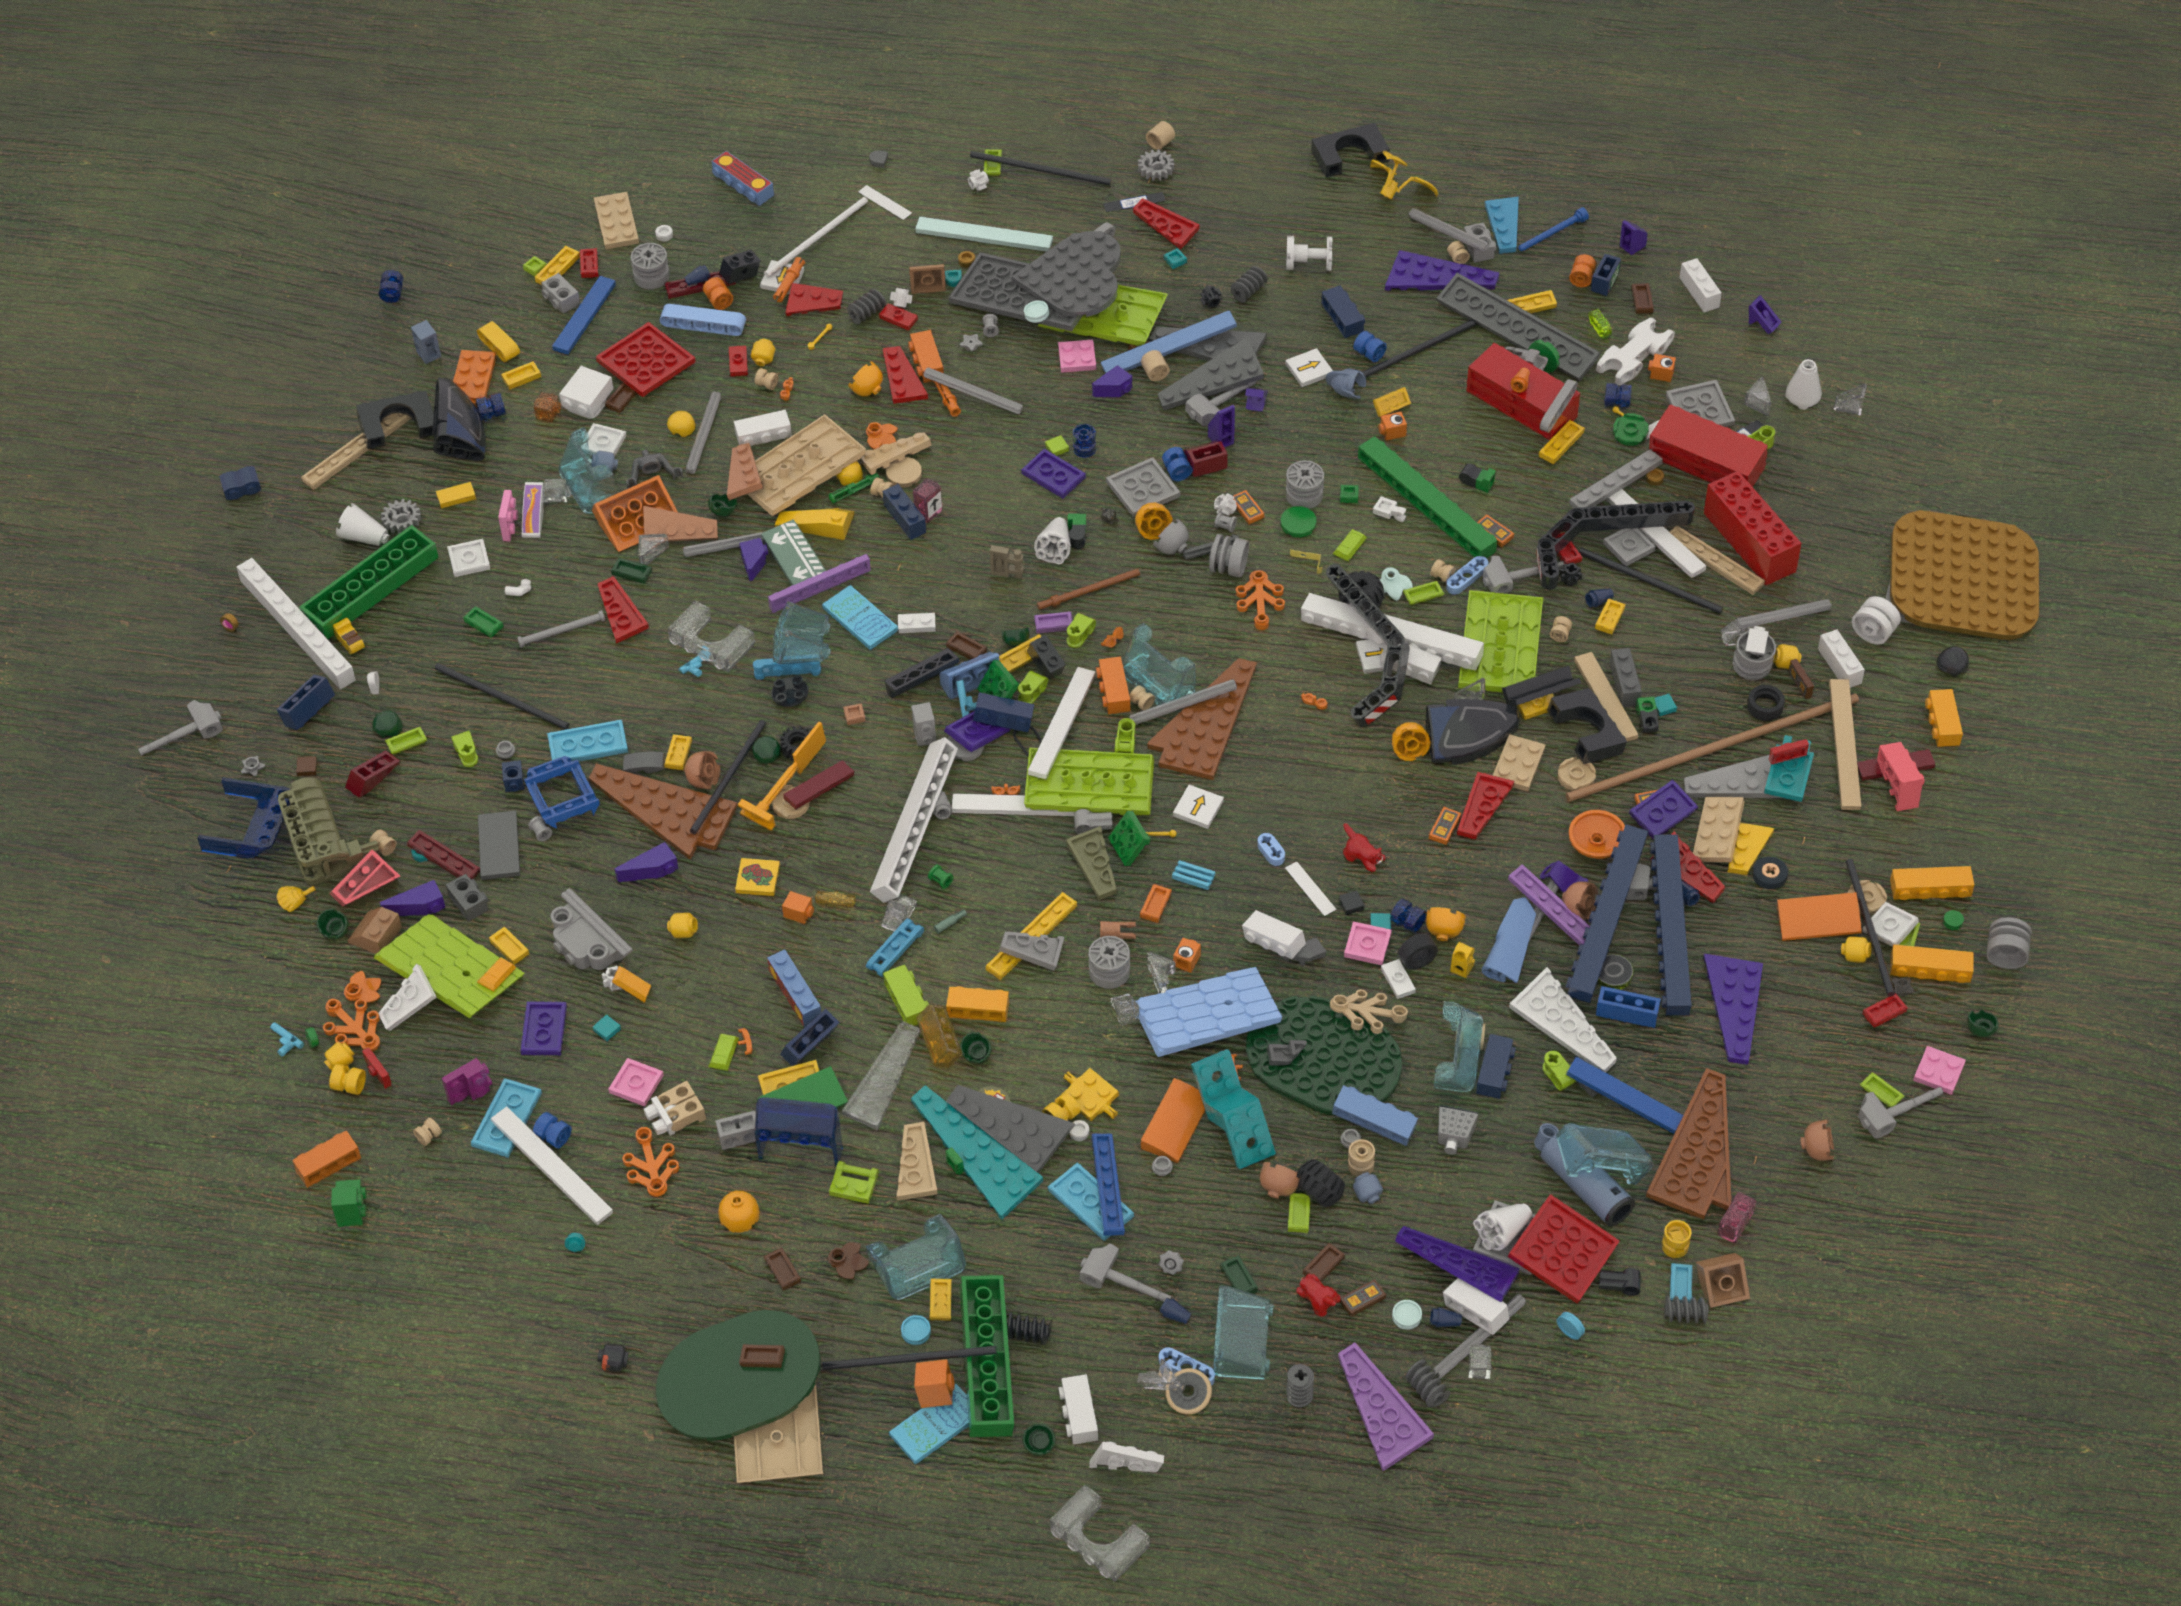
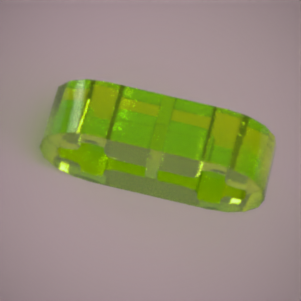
M1599 309L1588 313L1591 325L1601 338L1612 334L1609 322Z

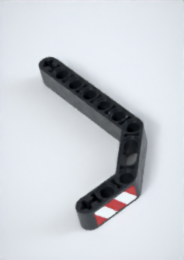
M1671 501L1571 509L1538 541L1536 557L1542 587L1552 590L1558 586L1559 568L1556 555L1580 532L1689 525L1693 522L1695 505L1690 501ZM1567 531L1562 537L1556 538L1561 532Z
M1331 564L1326 569V575L1332 585L1387 645L1381 685L1351 709V716L1356 724L1364 728L1372 724L1401 700L1410 646L1403 634L1339 564ZM1399 660L1397 673L1391 677L1393 664Z

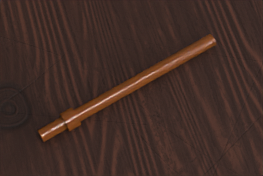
M1137 568L1059 596L1057 594L1050 596L1049 599L1037 603V608L1041 610L1050 606H1058L1061 602L1140 575V571Z

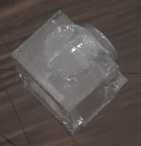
M544 479L543 497L545 504H549V502H567V497L571 495V488L567 486L566 479Z

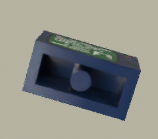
M1604 254L1592 277L1591 291L1608 296L1620 273L1621 258Z

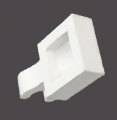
M1380 497L1373 508V514L1388 519L1394 516L1399 522H1404L1406 519V515H1404L1406 509L1397 507L1396 501Z

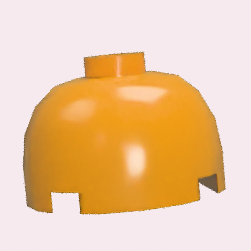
M872 361L870 366L864 365L854 375L853 379L855 381L853 384L850 382L848 384V387L857 395L863 397L870 396L871 394L876 395L882 389L880 386L883 381L882 372Z
M1156 502L1144 504L1139 508L1135 516V524L1139 533L1144 538L1150 540L1159 539L1160 537L1158 536L1172 523V516L1168 509Z
M1406 722L1398 726L1392 734L1391 740L1394 752L1400 759L1405 761L1417 760L1415 757L1420 755L1423 757L1429 750L1431 743L1427 731L1422 725L1415 722Z
M1432 907L1426 913V927L1432 935L1436 936L1437 940L1448 941V939L1457 937L1463 930L1466 919L1465 914L1459 911L1453 914L1450 912L1451 909Z
M736 1190L723 1197L719 1204L718 1215L723 1227L725 1226L731 1232L742 1233L749 1231L752 1225L758 1222L760 1211L756 1199L751 1194Z

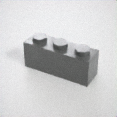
M1630 648L1611 650L1609 664L1619 701L1623 707L1636 706L1637 698H1641L1642 691Z

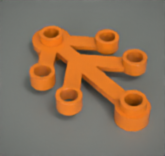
M1256 570L1250 574L1249 582L1244 586L1239 585L1236 587V596L1239 598H1244L1249 590L1256 587V591L1249 597L1237 602V610L1245 612L1257 600L1258 615L1254 619V626L1258 630H1265L1269 627V617L1265 614L1264 600L1274 606V609L1277 611L1285 608V601L1282 598L1276 599L1263 590V586L1271 590L1273 595L1277 597L1283 595L1284 587L1281 584L1270 582L1266 572Z
M358 999L355 1002V1021L343 1010L339 1000H328L325 1005L327 1014L332 1017L338 1016L347 1026H335L334 1023L327 1022L323 1025L324 1033L328 1036L338 1034L335 1037L336 1043L344 1039L340 1043L343 1044L345 1042L348 1046H361L363 1050L370 1048L372 1052L376 1051L380 1045L379 1036L376 1035L377 1023L380 1020L378 1012H368L369 1026L366 1033L362 1029L365 1011L368 1008L367 1002L364 999ZM345 1034H356L359 1038H347Z
M641 1127L636 1131V1140L643 1147L646 1162L634 1157L632 1153L624 1154L622 1159L626 1167L635 1166L649 1173L651 1179L640 1175L637 1170L632 1169L627 1172V1180L632 1184L639 1183L646 1186L651 1196L659 1197L666 1193L668 1188L666 1182L670 1176L679 1171V1163L676 1160L668 1161L667 1168L659 1177L657 1171L668 1157H672L675 1154L674 1145L671 1143L664 1144L661 1153L654 1160L650 1145L653 1139L652 1132L648 1127Z

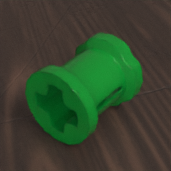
M938 864L933 866L928 873V879L936 881L942 889L948 888L954 879L951 873H946Z

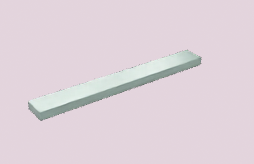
M919 217L915 228L916 233L1045 252L1050 250L1053 242V236L926 217Z

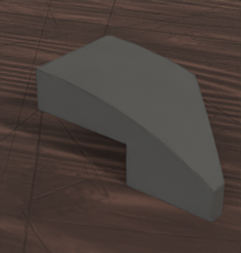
M1317 938L1305 941L1306 944L1294 956L1293 960L1299 961V965L1304 966L1306 961L1309 962L1325 957L1327 951ZM1283 956L1284 960L1288 961V959H1290L1288 957Z
M1290 1040L1288 1045L1269 1044L1267 1047L1269 1065L1290 1064L1304 1049L1307 1041Z

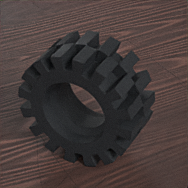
M793 726V730L788 728L787 732L784 731L782 733L783 736L780 737L782 754L785 755L786 759L790 757V761L794 760L792 754L798 747L792 746L791 743L795 741L803 742L811 730L808 731L806 727L803 730L802 726L796 729V726Z

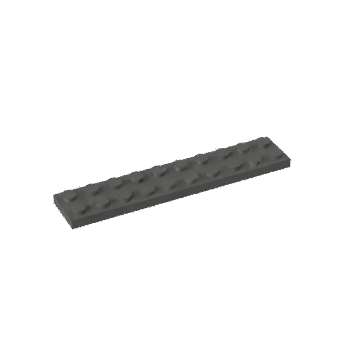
M1459 273L1455 274L1437 297V302L1469 320L1476 321V324L1520 349L1528 350L1529 346L1539 339L1543 340L1542 342L1551 343L1560 356V365L1557 369L1579 382L1600 357V352Z

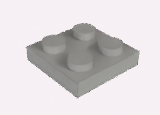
M1638 528L1621 529L1604 538L1603 544L1624 566H1628L1655 551V545Z

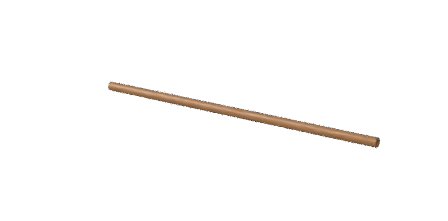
M1856 693L1851 695V705L1859 702ZM1831 702L1566 793V799L1568 802L1826 714L1832 711Z

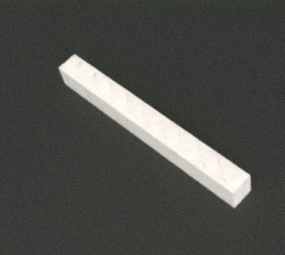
M253 558L237 566L240 581L340 690L356 681L353 668Z
M1312 593L1308 594L1301 607V621L1362 639H1371L1379 644H1385L1350 604ZM1385 615L1403 634L1409 645L1442 657L1441 661L1476 671L1483 657V642Z
M945 737L930 743L871 887L870 892L883 903L899 897L958 748Z

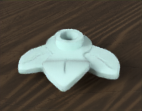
M1389 567L1383 570L1380 581L1383 584L1384 592L1393 600L1398 601L1403 590L1413 588L1410 579L1405 575L1399 574L1397 569ZM1388 574H1393L1394 577L1390 578Z

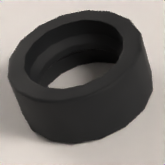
M1760 685L1751 690L1749 694L1748 711L1758 720L1772 721L1782 714L1785 699L1783 693L1778 688L1771 685ZM1767 697L1774 700L1777 706L1762 708L1755 703V700Z
M1418 934L1406 940L1399 948L1398 954L1406 968L1416 970L1432 962L1437 956L1438 948L1431 936L1428 934Z

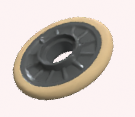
M1192 1368L1176 1372L1169 1379L1166 1386V1398L1169 1405L1181 1414L1200 1412L1207 1406L1212 1395V1387L1208 1377L1201 1371ZM1187 1386L1194 1388V1394L1190 1397L1183 1395V1390Z

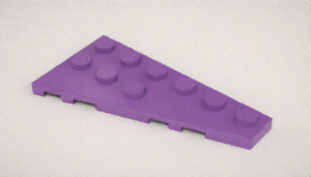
M1356 1343L1338 1353V1359L1382 1471H1385L1434 1438V1433Z

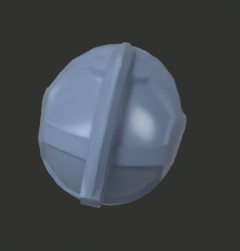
M1349 368L1342 371H1331L1325 377L1327 385L1332 386L1336 393L1344 397L1360 399L1361 396L1355 395V389H1352L1355 381L1358 383V386L1366 387L1365 376L1360 370Z

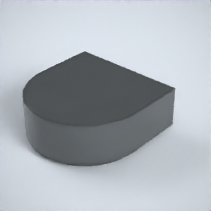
M873 151L869 155L871 165L884 168L888 159V152Z

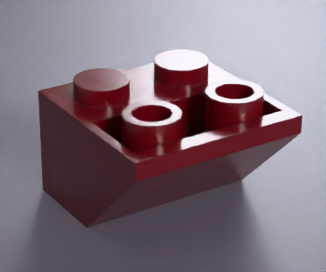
M1212 441L1183 449L1192 467L1193 477L1227 468L1228 453L1221 441Z

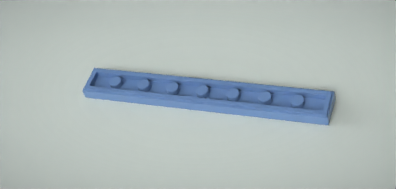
M1226 311L1101 362V366L1105 374L1117 365L1128 371L1141 366L1142 357L1149 351L1157 350L1161 352L1162 356H1166L1235 328L1237 324L1231 312Z

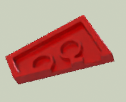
M792 283L785 314L786 316H791L793 313L807 314L809 311L838 310L841 308L843 291Z

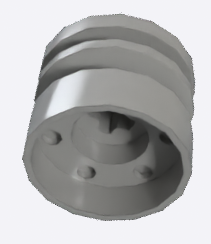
M645 243L634 248L631 253V262L635 283L644 289H657L665 285L664 283L669 280L670 276L665 248L656 243Z
M1305 460L1290 465L1286 473V499L1292 506H1302L1310 509L1320 504L1323 500L1324 492L1323 469L1317 463Z
M1217 534L1210 550V572H1216L1218 569V572L1223 574L1226 567H1228L1229 576L1241 578L1247 564L1249 540L1236 538L1233 545H1231L1230 536H1226L1224 539L1223 535Z
M1746 631L1737 640L1732 665L1739 676L1748 680H1759L1767 676L1772 668L1776 644L1774 639L1768 634L1764 656L1745 653L1749 631Z
M2011 917L1993 921L1989 928V941L1986 953L1988 961L2004 969H2017L2027 964L2032 934L2030 926L2020 919Z
M1104 936L1095 940L1089 947L1088 954L1091 980L1102 988L1113 989L1120 987L1126 983L1130 976V950L1127 943L1116 936Z

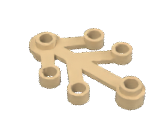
M1362 989L1357 990L1356 993L1348 997L1336 995L1330 1001V1008L1337 1013H1343L1351 1021V1027L1354 1030H1361L1364 1020L1357 1017L1352 1011L1358 1012L1371 1025V1031L1375 1034L1381 1033L1384 1025L1373 1015L1389 1017L1395 1023H1402L1406 1020L1408 1013L1407 1008L1402 1005H1396L1392 1010L1373 1007L1375 1005L1384 1006L1387 996L1384 993H1377L1375 997L1366 1000L1367 992Z

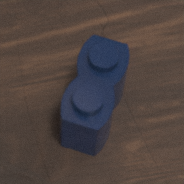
M254 466L243 467L238 471L226 472L219 476L226 500H235L243 495H252L261 491Z

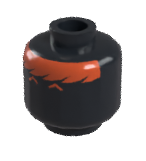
M606 1343L603 1350L599 1349L597 1362H601L603 1370L620 1372L627 1366L629 1351H626L624 1345Z

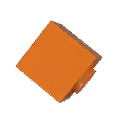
M947 1359L916 1363L914 1388L921 1408L952 1405L955 1382Z

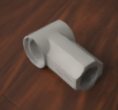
M1086 809L1077 810L1074 813L1075 832L1081 834L1101 826L1102 830L1112 829V813H1091Z

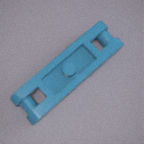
M815 655L759 659L753 662L754 677L757 680H762L767 676L808 673L817 676L821 673L820 658Z
M907 918L868 960L866 968L871 971L875 970L877 975L883 977V973L888 971L909 946L922 936L924 927L913 924L914 922Z

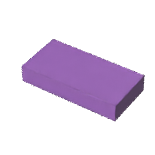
M1071 611L1034 615L1036 633L1066 631L1072 622Z

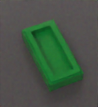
M476 606L463 617L465 623L490 638L504 627L503 622Z

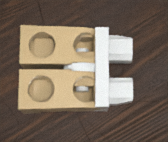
M688 1081L673 1087L658 1097L651 1098L652 1104L644 1108L645 1116L649 1121L659 1117V1120L652 1123L657 1135L665 1132L672 1135L675 1131H679L697 1120L699 1123L706 1120L704 1108L697 1096H695Z

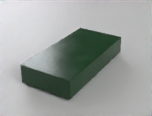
M619 557L611 569V574L643 584L646 583L652 573L651 566Z
M1239 1255L1220 1263L1222 1271L1239 1299L1258 1291L1256 1283Z

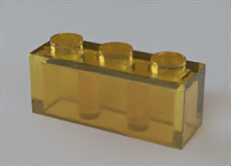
M930 1003L916 1018L933 1065L949 1068L962 1055V1051L946 1007Z

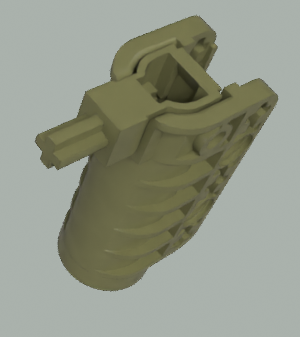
M311 777L298 779L291 783V790L284 791L278 796L284 824L306 884L316 885L344 876L352 870L353 865H357L363 859V856L367 855L371 850L375 852L380 851L377 841L359 845L358 840L345 843L344 839H341L324 788L318 779ZM286 798L289 799L291 806L287 807ZM296 830H300L299 835H297ZM302 841L303 847L299 846V842ZM309 870H312L314 878L310 877Z

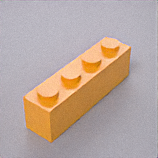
M1971 866L1892 869L1890 878L1893 900L1971 897L1974 889Z
M1893 945L1890 957V975L1970 983L1973 975V952Z

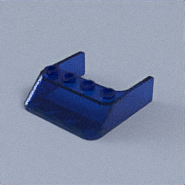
M223 777L221 782L225 794L253 798L258 801V805L243 841L198 835L197 839L201 851L242 858L256 857L274 845L284 821L278 796L282 792L291 789L283 786ZM286 798L285 801L288 807L290 806V801Z
M767 1097L757 1100L754 1135L759 1159H763L766 1142L769 1140L780 1141L781 1143H800L802 1145L813 1144L832 1149L834 1163L837 1167L838 1161L841 1160L843 1149L837 1107L827 1103Z

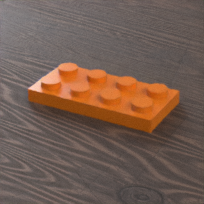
M461 350L453 382L469 396L476 408H484L497 358L496 352Z

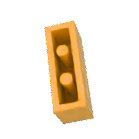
M1953 689L1930 690L1928 698L1925 699V707L1929 709V724L1933 726L1932 737L1936 739L1937 747L1960 746L1963 732Z
M961 986L949 987L946 1005L947 1017L997 1022L1007 1021L1009 991L973 989Z

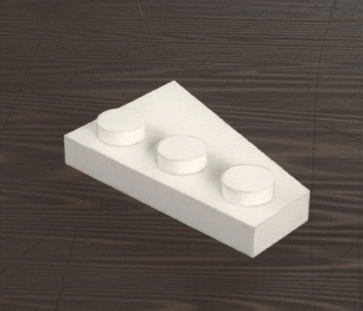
M415 965L412 969L413 973L408 979H404L401 983L402 987L396 995H392L378 1013L386 1030L391 1031L436 998L420 965Z
M1102 1442L1090 1459L1089 1468H1097L1098 1464L1109 1465L1108 1469L1117 1470V1467L1127 1466L1131 1471L1158 1472L1164 1463V1455L1157 1454L1154 1451L1138 1450L1132 1446L1116 1445L1114 1442Z

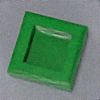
M1340 485V503H1358L1359 485Z
M952 1147L947 1149L946 1162L956 1174L960 1175L964 1172L963 1160Z

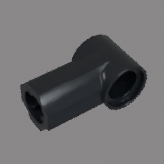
M1634 1268L1625 1269L1623 1272L1600 1270L1599 1289L1622 1291L1623 1294L1628 1296L1638 1295L1641 1292V1272Z

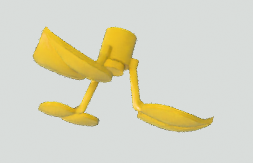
M1383 150L1382 153L1386 158L1395 162L1393 170L1379 161L1371 160L1370 168H1381L1388 172L1387 181L1380 192L1386 198L1392 200L1395 193H1399L1410 181L1426 186L1435 193L1436 197L1438 196L1437 189L1431 183L1418 177H1410L1399 188L1397 187L1398 183L1393 181V177L1397 175L1396 169L1398 164L1407 167V163L1401 158Z

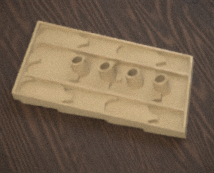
M824 414L755 460L763 488L748 493V495L773 516L794 504L797 499L813 491L819 484L842 472L843 468L859 460L865 454L866 448Z
M816 1384L810 1395L805 1397L798 1405V1408L787 1416L734 1436L737 1484L823 1475Z

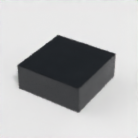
M1358 891L1339 896V902L1345 915L1364 910V904Z

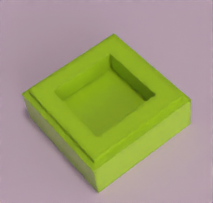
M534 256L523 265V270L535 277L547 263Z
M1061 435L1045 441L1046 448L1056 456L1069 451V446Z

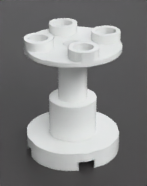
M1287 236L1286 270H1293L1294 262H1307V259H1326V271H1331L1332 237H1327V248H1308V245L1294 244V236Z

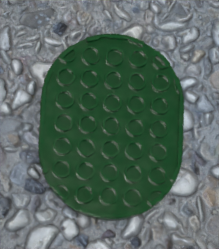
M1309 995V997L1292 996L1284 998L1282 1001L1275 1003L1282 1015L1280 1023L1248 1031L1246 1054L1248 1063L1256 1077L1271 1090L1320 1113L1334 1115L1332 1114L1333 1106L1343 1085L1354 1087L1360 1093L1372 1095L1378 1101L1384 1103L1393 1094L1401 1078V1052L1390 1032L1383 1026L1381 1033H1373L1371 1025L1358 1012L1352 1011L1357 1017L1364 1020L1363 1028L1361 1030H1354L1351 1027V1021L1343 1013L1333 1011L1330 1008L1331 1000L1323 997ZM1290 1040L1307 1041L1304 1049L1290 1064L1269 1065L1267 1053L1269 1044L1288 1045Z
M753 1311L707 1327L681 1341L665 1359L656 1383V1398L659 1409L670 1426L682 1435L692 1439L718 1441L740 1435L777 1421L798 1408V1405L805 1397L810 1395L816 1384L815 1381L821 1368L820 1349L808 1326L797 1317L782 1311ZM743 1344L783 1345L785 1353L782 1367H741L739 1360Z

